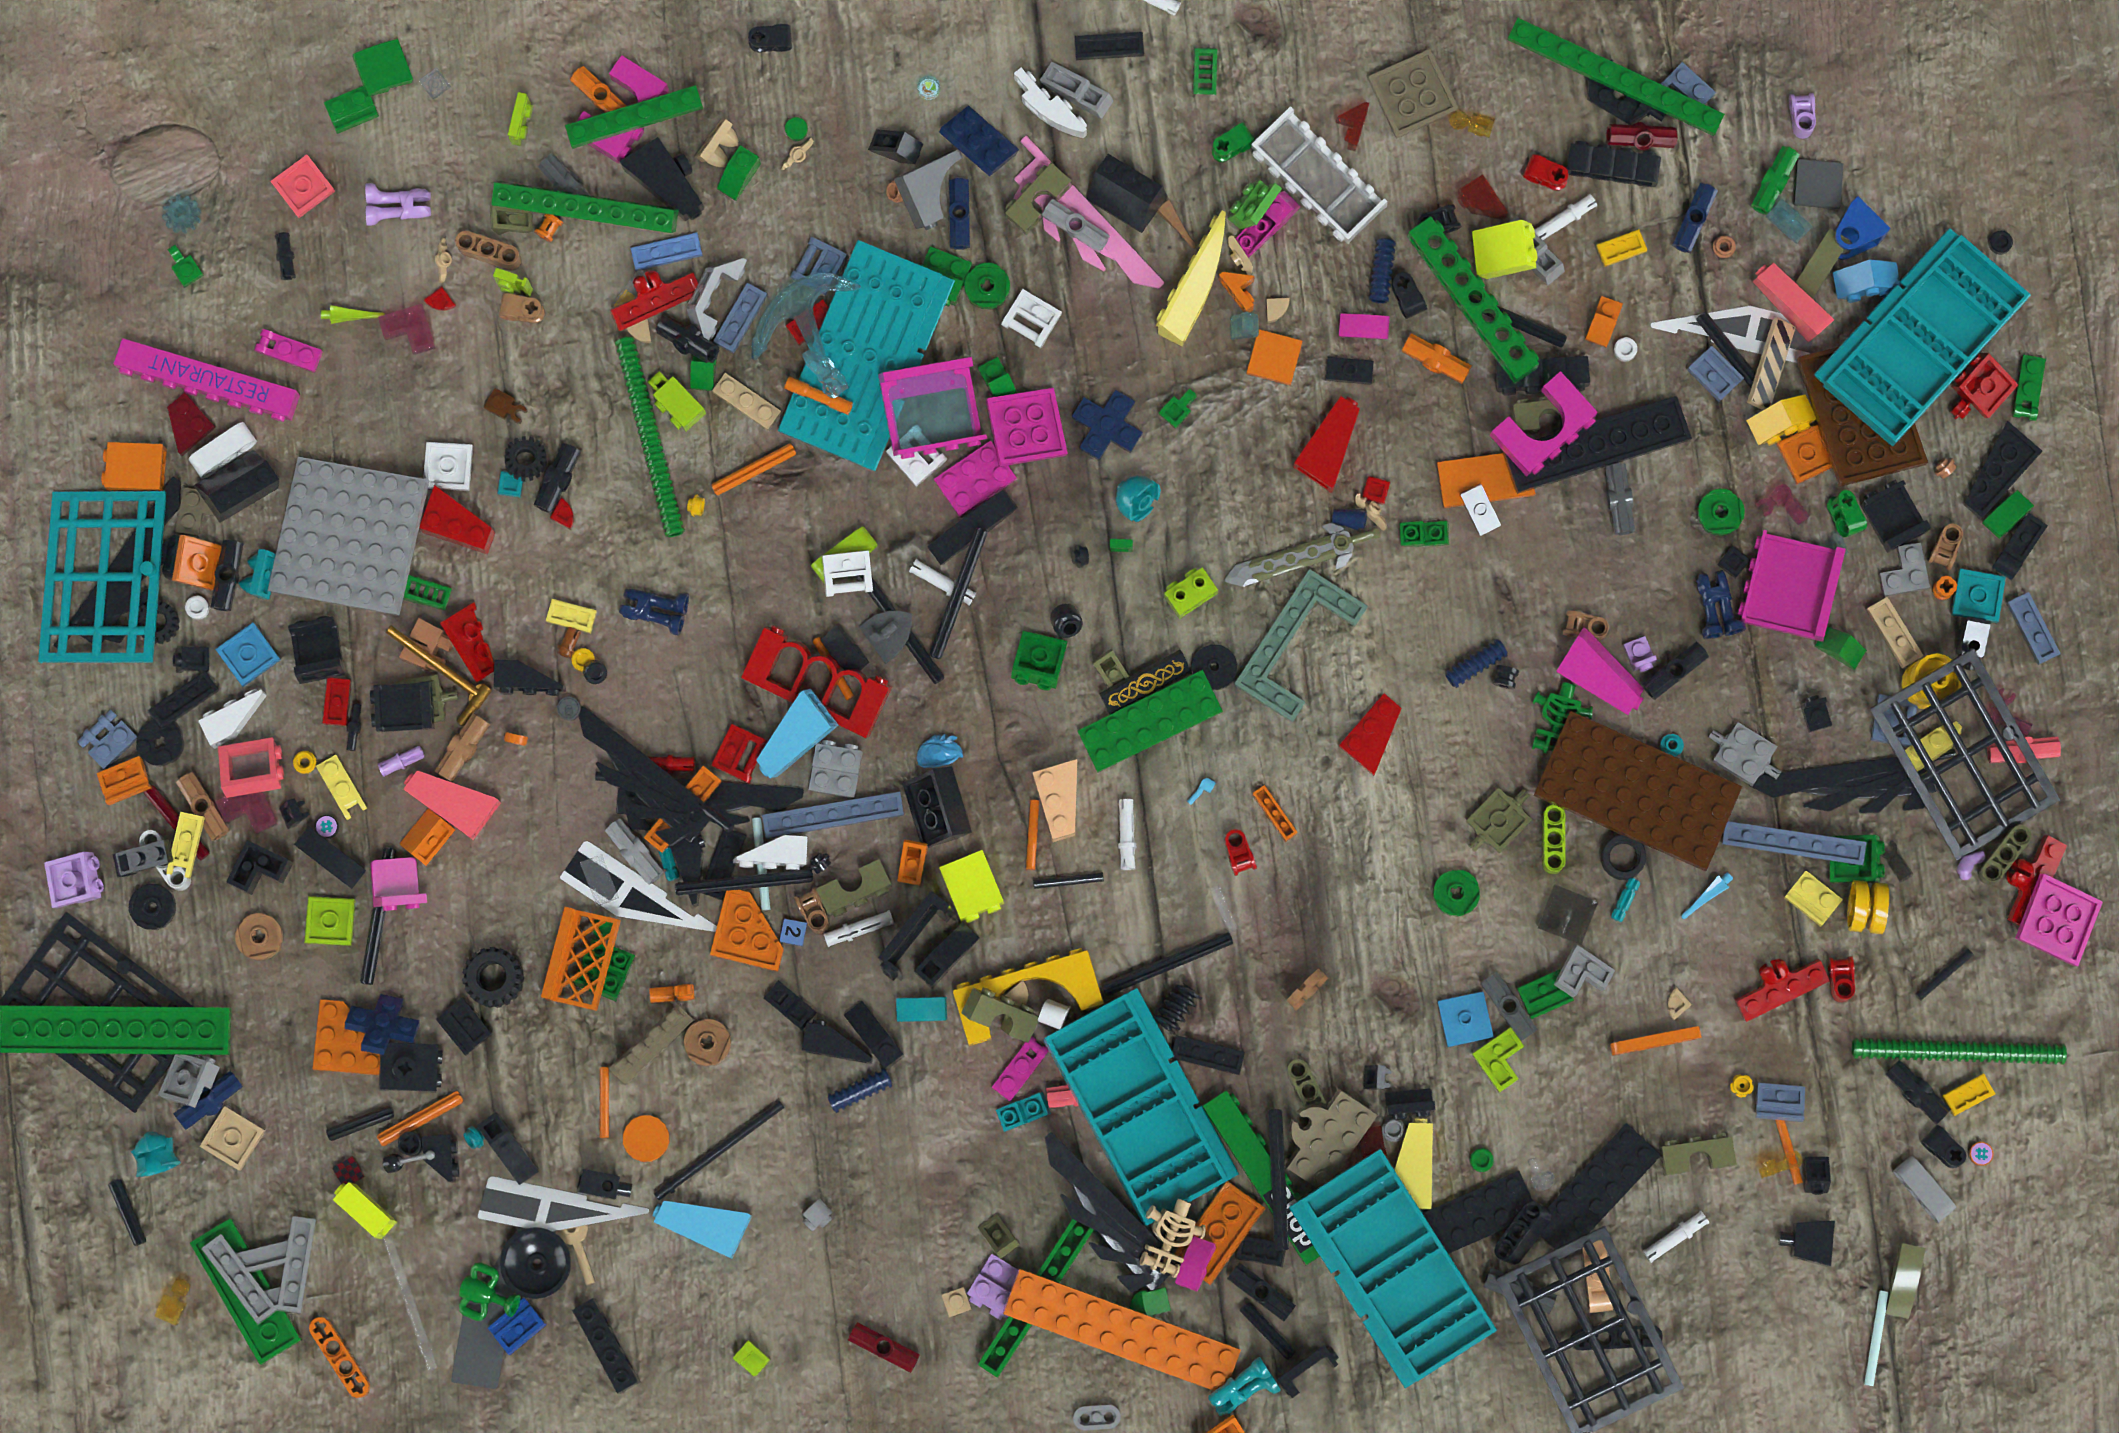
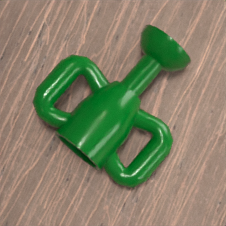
M478 1262L471 1267L470 1275L465 1277L460 1286L459 1296L462 1297V1300L459 1304V1312L463 1316L475 1321H482L487 1316L488 1304L493 1302L503 1306L506 1315L512 1317L519 1307L521 1297L520 1295L513 1294L506 1298L496 1294L494 1287L499 1279L498 1270ZM479 1271L492 1278L486 1283L478 1279L477 1272ZM469 1301L480 1303L481 1312L468 1308L466 1305Z

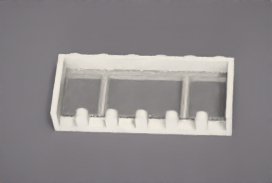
M1291 106L1251 144L1254 158L1260 163L1264 161L1269 166L1268 171L1276 179L1280 177L1285 182L1284 187L1291 194L1296 193L1301 198V204L1307 210H1314L1318 214L1316 216L1318 221L1324 226L1328 224L1334 230L1332 234L1340 242L1344 240L1349 244L1358 233L1387 207V200L1385 198L1381 200L1374 193V189L1370 184L1366 185L1353 168L1349 169L1342 162V157L1337 152L1333 153L1326 146L1325 140L1320 136L1317 137L1310 130L1307 122L1299 120L1294 115V109Z

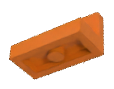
M427 809L399 845L427 866L454 833L455 829L433 811Z

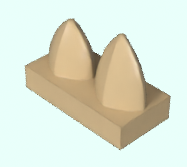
M726 119L720 120L694 157L701 162H707L716 167H726L728 164L727 156L718 145L721 144L727 147L739 145L737 135L731 128L733 124Z

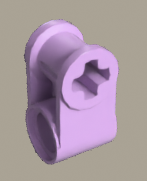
M1814 93L1804 96L1790 94L1789 110L1793 133L1798 138H1808L1811 136L1816 125ZM1806 122L1810 128L1803 129L1799 123Z

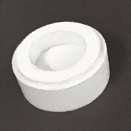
M1628 337L1619 339L1614 346V355L1620 361H1630L1637 353V344Z
M193 596L187 600L185 610L192 619L201 620L208 615L210 606L203 597Z

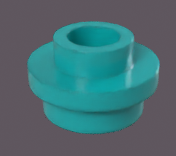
M1668 734L1661 740L1660 748L1661 751L1676 757L1683 751L1684 743L1678 735ZM1670 741L1676 743L1675 749L1669 748L1668 743Z
M468 1127L467 1131L463 1134L466 1143L472 1149L476 1147L481 1148L484 1145V1136L478 1128Z

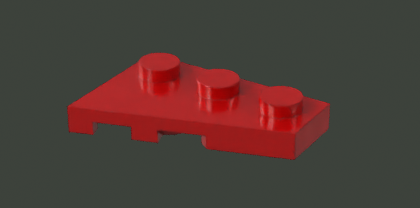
M473 602L440 624L471 675L478 682L494 672V661L488 644L483 640L481 634L483 627L481 621H477L474 612L477 608L475 602Z
M1384 693L1341 742L1339 747L1374 776L1402 708Z

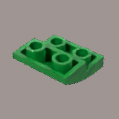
M398 39L374 45L352 55L367 97L389 92L390 88L410 84L413 81Z
M592 938L589 945L591 946L598 940ZM603 943L593 949L597 959L605 955L606 949ZM614 947L601 996L615 1002L617 1001L635 959L634 954ZM590 953L583 956L582 966L584 968L594 962ZM597 966L587 972L591 982L599 978L600 971ZM583 975L573 981L574 985L580 988L588 985Z

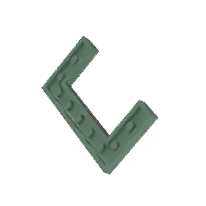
M1310 569L1234 684V686L1292 723L1305 705V702L1268 679L1267 676L1314 604L1317 602L1354 627L1368 608L1367 605Z

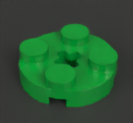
M981 263L967 274L964 283L965 293L972 305L981 309H994L1003 305L1009 296L1010 280L1005 271L997 264ZM987 280L990 281L991 285H994V288H991L989 292L981 288V285H984Z
M1715 489L1702 498L1698 506L1697 515L1700 524L1706 532L1724 536L1738 529L1744 519L1745 508L1742 500L1733 494L1732 491L1728 489ZM1719 506H1722L1723 510H1727V514L1723 518H1719V515L1715 514Z
M1452 870L1443 873L1436 881L1433 889V899L1440 911L1449 916L1462 917L1469 914L1477 906L1480 899V889L1475 877L1464 870ZM1458 887L1461 888L1463 897L1461 899L1458 897L1453 899L1450 890L1452 888L1455 890Z

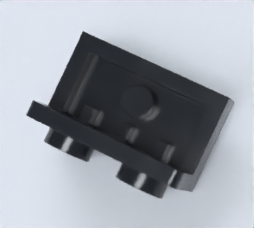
M1430 1088L1385 1093L1387 1116H1393V1120L1406 1119L1407 1114H1416V1117L1431 1116L1430 1112L1436 1110Z

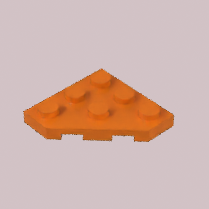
M742 890L726 891L710 956L779 972L784 948L751 893Z
M320 999L313 1070L379 1075L380 1054L361 1051V1043L365 1033L345 1029V1021L350 1010L344 1001Z

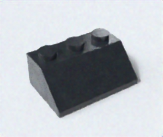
M1107 154L1094 173L1086 199L1142 233L1168 196L1162 185L1112 155Z
M252 450L198 482L194 487L219 523L277 490L279 488V478L268 462Z
M952 766L931 769L902 783L921 843L928 844L929 848L972 833Z

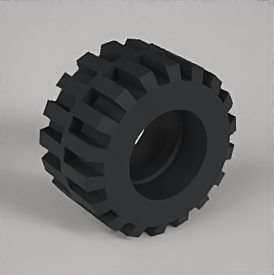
M490 947V949L483 948L480 949L479 953L475 952L472 954L471 960L466 961L465 964L467 966L466 969L463 968L462 974H464V978H462V981L466 987V992L477 1003L489 1008H500L504 1004H510L512 999L518 997V992L522 991L523 986L521 985L524 982L523 969L519 961L504 949H497L495 947ZM498 964L506 971V981L500 989L488 991L481 985V973L487 966Z

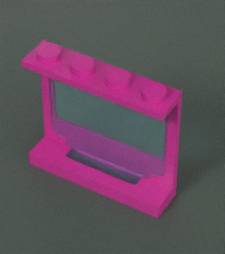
M972 357L878 374L894 456L901 455V459L915 457L914 453L923 451V455L937 453L936 449L945 447V451L959 449V444L967 443V447L981 445V440L987 439V435H982L969 369V367L973 366Z

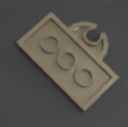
M1340 1089L1337 1090L1326 1107L1307 1105L1300 1108L1296 1112L1301 1117H1308L1309 1123L1306 1127L1300 1128L1298 1123L1291 1119L1289 1133L1292 1141L1298 1147L1285 1167L1316 1188H1319L1336 1176L1378 1115Z

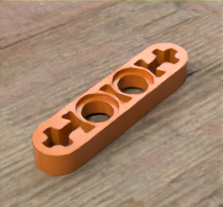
M1700 1026L1619 1041L1611 1043L1610 1047L1612 1056L1696 1040L1702 1038Z
M323 1317L313 1319L309 1325L310 1334L351 1396L355 1398L365 1397L370 1391V1383L328 1319ZM316 1323H325V1333L330 1335L332 1332L333 1337L327 1338L322 1343L321 1339L325 1337L321 1332H315V1329H317ZM331 1341L338 1342L340 1346L339 1352L335 1355L327 1351V1345ZM343 1361H350L352 1363L353 1369L349 1374H343L340 1371V1365ZM358 1372L359 1376L355 1377L358 1383L365 1384L362 1388L364 1392H354L355 1383L353 1380L347 1382L346 1379L353 1377Z

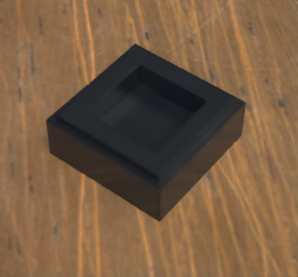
M1732 546L1717 565L1736 579L1750 559Z

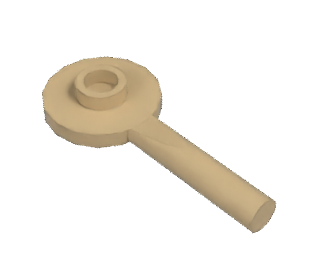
M588 1225L557 1230L556 1234L566 1244L573 1245L586 1286L595 1283L582 1245V1241L588 1233Z

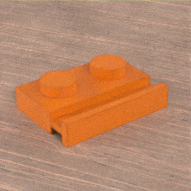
M140 756L97 773L107 805H112L151 789L144 762Z

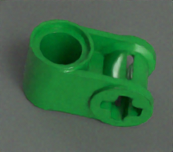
M1245 123L1234 126L1214 140L1212 156L1216 161L1226 162L1252 148L1251 144L1255 139Z
M1843 490L1838 496H1833L1828 500L1827 509L1841 537L1845 538L1866 529V518L1858 505L1855 495L1851 491Z

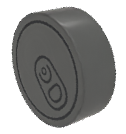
M564 697L559 701L557 712L562 719L572 721L580 714L581 706L575 698Z

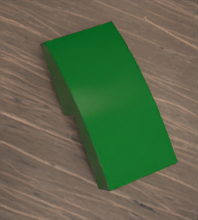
M2017 490L1997 507L1982 524L2000 539L2022 517L2029 513L2034 505Z
M1448 521L1400 523L1401 546L1450 545Z

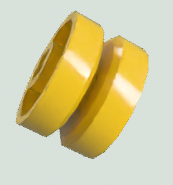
M1935 653L1915 661L1907 667L1902 676V689L1947 664L1952 659L1946 655ZM1953 671L1931 684L1938 699L1941 700L1961 688L1962 684ZM1923 690L1907 698L1910 703L1915 704L1919 709H1925L1931 705Z
M1853 880L1847 909L1848 930L1862 932L1867 923L1869 933L1883 934L1889 909L1888 884L1875 882L1871 889H1869L1866 881Z

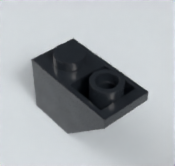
M451 1134L422 1136L423 1154H426L429 1150L435 1153V1157L432 1160L427 1158L423 1160L448 1182L456 1183V1177L460 1175L459 1163H455L454 1155L458 1153L457 1139H454Z

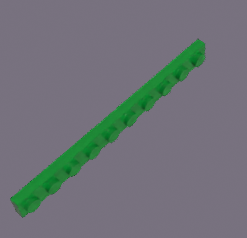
M1517 18L1508 36V41L1712 136H1715L1725 115L1520 18Z

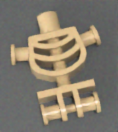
M1178 1199L1173 1212L1162 1209L1159 1212L1154 1205L1149 1208L1146 1218L1155 1220L1152 1227L1153 1233L1164 1244H1162L1161 1249L1146 1244L1144 1248L1155 1254L1152 1257L1148 1255V1252L1144 1251L1140 1258V1265H1149L1152 1270L1160 1267V1273L1165 1274L1167 1272L1172 1274V1277H1177L1180 1271V1264H1170L1171 1259L1183 1263L1184 1259L1170 1253L1172 1246H1187L1191 1242L1193 1235L1203 1239L1206 1231L1205 1225L1195 1226L1196 1222L1186 1217L1191 1203ZM1164 1220L1170 1223V1228L1164 1224ZM1160 1228L1168 1232L1165 1238L1161 1235ZM1179 1228L1186 1229L1185 1231H1178ZM1176 1236L1184 1237L1180 1241H1174Z

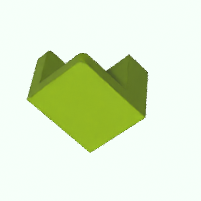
M749 1340L733 1357L739 1365L743 1366L754 1377L771 1360Z

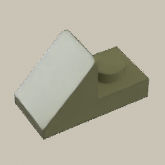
M490 206L491 229L498 235L506 232H533L532 211Z
M1112 649L1092 661L1096 671L1100 674L1108 688L1129 677Z
M997 1214L978 1227L1000 1259L1019 1246Z

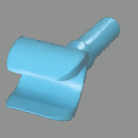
M1209 778L1203 779L1197 791L1187 802L1192 805L1202 794L1203 790L1211 793L1216 783Z

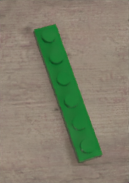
M694 85L567 124L565 128L571 147L574 149L701 110L703 106L697 87Z

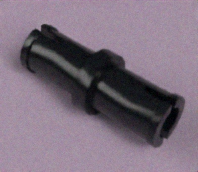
M287 232L275 234L278 250L276 259L280 264L282 280L296 278L293 265L295 256L294 252L291 251L290 234Z

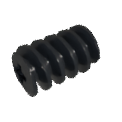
M1182 983L1183 986L1175 985L1178 994L1174 992L1169 993L1173 1001L1164 1000L1163 1003L1167 1009L1159 1007L1158 1011L1162 1016H1153L1157 1024L1172 1034V1029H1181L1177 1024L1178 1021L1186 1022L1183 1013L1191 1015L1188 1006L1196 1008L1197 1005L1193 999L1202 1000L1201 995L1184 983Z

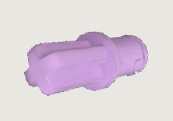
M420 746L401 754L398 752L396 756L378 763L379 770L383 777L399 769L404 770L407 765L423 759L424 752Z

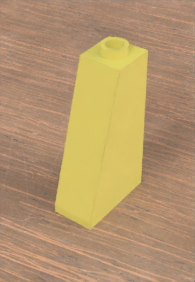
M1413 1119V1123H1408L1394 1166L1395 1172L1420 1210H1430L1432 1205L1433 1123H1427V1119Z

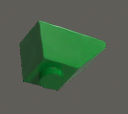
M740 145L728 162L717 190L737 201L760 167V158Z

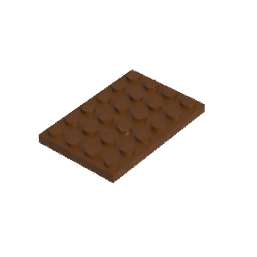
M1839 347L1797 358V363L1839 487L1925 466L1928 463L1915 423L1894 446H1891L1823 387L1824 384L1814 376Z

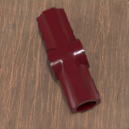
M1637 122L1633 125L1609 124L1606 130V143L1608 145L1636 146L1640 150H1647L1650 147L1674 148L1678 139L1676 127L1648 126L1644 122ZM1641 134H1645L1644 137L1638 138Z
M858 1322L848 1338V1341L910 1373L920 1357V1354ZM881 1341H888L890 1343L891 1349L887 1354H881L878 1351L877 1347Z

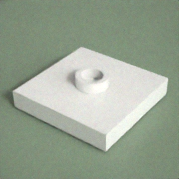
M426 442L423 479L429 481L428 489H433L435 485L441 490L470 491L473 445Z

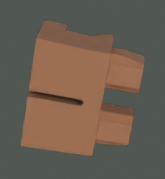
M418 618L409 636L413 642L444 664L445 660L436 656L439 648L450 653L454 646L443 630ZM404 646L399 656L402 661L420 667L425 671L429 669L437 671Z

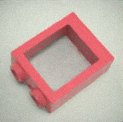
M273 737L218 746L221 788L226 798L281 789L284 771L282 765L279 766V759H282V750L280 745H276Z

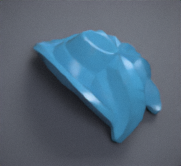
M939 734L933 735L920 746L916 758L918 765L923 768L941 767L955 762L959 757L963 758L961 747L954 742L957 737L947 736L946 734L942 736Z

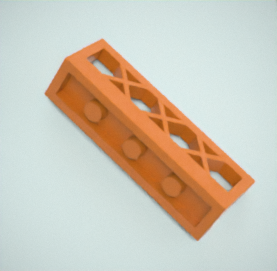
M702 766L686 788L705 802L722 781L706 767ZM659 819L645 835L644 839L663 853L669 845L656 835L655 832L671 827L662 819Z

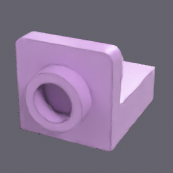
M1645 636L1623 645L1633 671L1639 669L1640 672H1644L1653 668L1657 658L1653 656Z

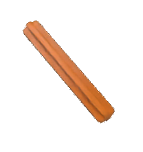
M787 444L712 483V489L716 495H720L795 456L796 451L792 444Z
M455 1091L377 1135L379 1143L382 1146H386L399 1139L402 1134L411 1132L463 1103L461 1094Z

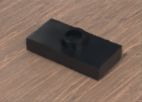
M1328 357L1326 381L1371 385L1374 361Z
M1246 1236L1237 1248L1236 1259L1283 1268L1286 1251L1275 1250L1274 1241Z

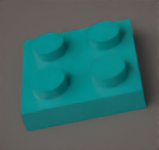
M1959 569L1956 582L1957 590L1954 595L1951 615L1998 623L2006 577Z

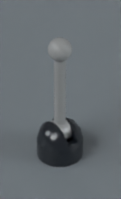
M429 1150L426 1154L403 1159L398 1154H388L383 1158V1167L387 1173L398 1172L404 1163L426 1158L432 1160L435 1157V1153Z

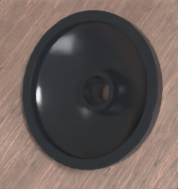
M539 1227L527 1228L513 1235L505 1244L500 1257V1271L507 1286L516 1294L530 1299H541L556 1293L567 1281L571 1270V1255L566 1243L556 1233ZM537 1259L542 1262L540 1268H535L533 1265Z

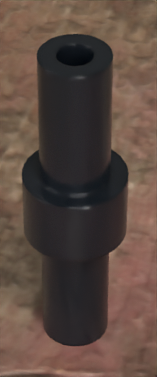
M352 704L350 722H347L346 732H348L346 750L356 751L357 736L361 731V723L359 721L362 705Z

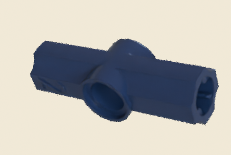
M954 178L949 180L950 249L964 250L970 248L969 179ZM957 210H963L966 213L962 218H956L953 214Z
M1703 183L1699 184L1672 246L1677 250L1691 253L1718 193V190L1713 186ZM1697 214L1701 221L1693 222L1690 219V215Z
M230 1070L215 1081L211 1089L203 1088L195 1108L184 1105L173 1114L183 1128L187 1130L205 1115L212 1116L218 1113L223 1107V1102L243 1086Z

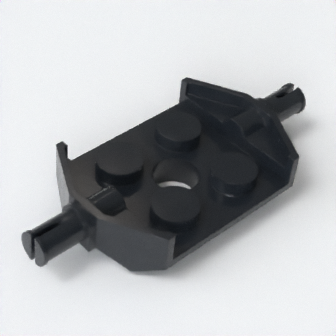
M1588 77L1586 79L1588 81L1587 100L1628 125L1635 124L1650 115L1662 122L1666 116L1665 113L1631 97L1626 96L1625 99L1618 100L1614 96L1615 90Z

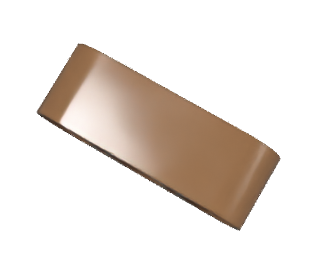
M462 231L456 236V246L464 256L506 270H516L521 264V256L516 247L470 231ZM464 240H472L470 247H461ZM491 246L494 248L491 254H483V250L486 247ZM507 254H515L513 261H504Z

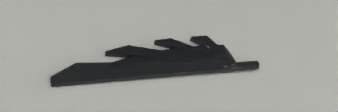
M175 477L171 478L163 490L167 492L164 526L180 508L181 481ZM155 502L147 512L146 518H154ZM145 528L143 562H151L153 528ZM136 529L108 567V572H133ZM171 537L162 544L161 566L164 564L167 544ZM142 574L141 581L145 579L147 576ZM107 581L103 626H115L121 615L129 612L132 581ZM97 584L71 619L69 626H94ZM148 589L140 593L139 608L147 603ZM80 635L92 644L93 635ZM102 635V643L104 640L121 643L126 635ZM58 639L53 645L56 648H58Z
M581 707L578 716L583 736L607 752L617 771L596 762L598 769L608 784L635 793L648 806L626 804L639 819H662L671 827L655 832L668 845L673 846L683 838L691 843L710 820H713L728 833L733 830L734 825L586 707Z
M1950 749L1934 761L1953 757L1956 755L1955 749ZM1897 757L1781 772L1777 779L1766 774L1759 776L1754 785L1750 786L1772 798L1797 792L1827 796L1803 805L1804 808L1827 812L1854 799L1877 798L1859 810V813H1879L1895 797L1909 795L1911 796L1903 807V811L1923 809L1925 807ZM1924 767L1923 769H1921V770L1918 771L1917 773H1918L1919 776H1920V775L1924 774L1925 772H1927V770H1926V768ZM1932 780L1924 784L1929 793L1937 791Z
M596 771L595 781H606L602 773ZM675 778L685 787L692 780ZM721 782L705 803L735 826L748 823L750 820L727 812L750 806L780 811L803 798L804 790L801 788ZM618 788L616 813L627 815L631 830L650 831L651 827L646 820L639 819L626 804L648 806L635 793Z
M1050 1132L1045 1137L1049 1165L1072 1184L1082 1205L1081 1207L1064 1194H1061L1060 1197L1072 1219L1098 1231L1110 1246V1248L1089 1242L1090 1247L1100 1259L1124 1263L1133 1272V1274L1117 1276V1279L1130 1292H1134L1144 1286L1150 1291L1158 1288L1171 1274L1167 1272L1162 1274L1160 1273V1267L1152 1270L1149 1265L1144 1264L1142 1266L1139 1262L1144 1251L1148 1252V1255L1152 1257L1155 1254L1144 1248L1146 1244L1159 1249L1163 1245ZM1171 1259L1170 1264H1180L1181 1266L1180 1262Z

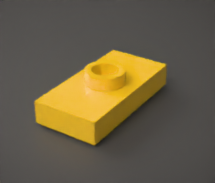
M1639 229L1596 245L1604 267L1647 252V247Z
M1983 1073L1942 1095V1098L1951 1109L1952 1116H1956L1995 1095V1092Z

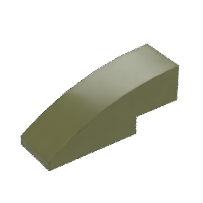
M1831 228L1796 281V284L1812 299L1844 250L1837 244L1836 232ZM1841 235L1842 241L1848 244L1849 239Z
M1904 1243L1899 1244L1889 1287L1886 1315L1909 1319L1926 1248Z

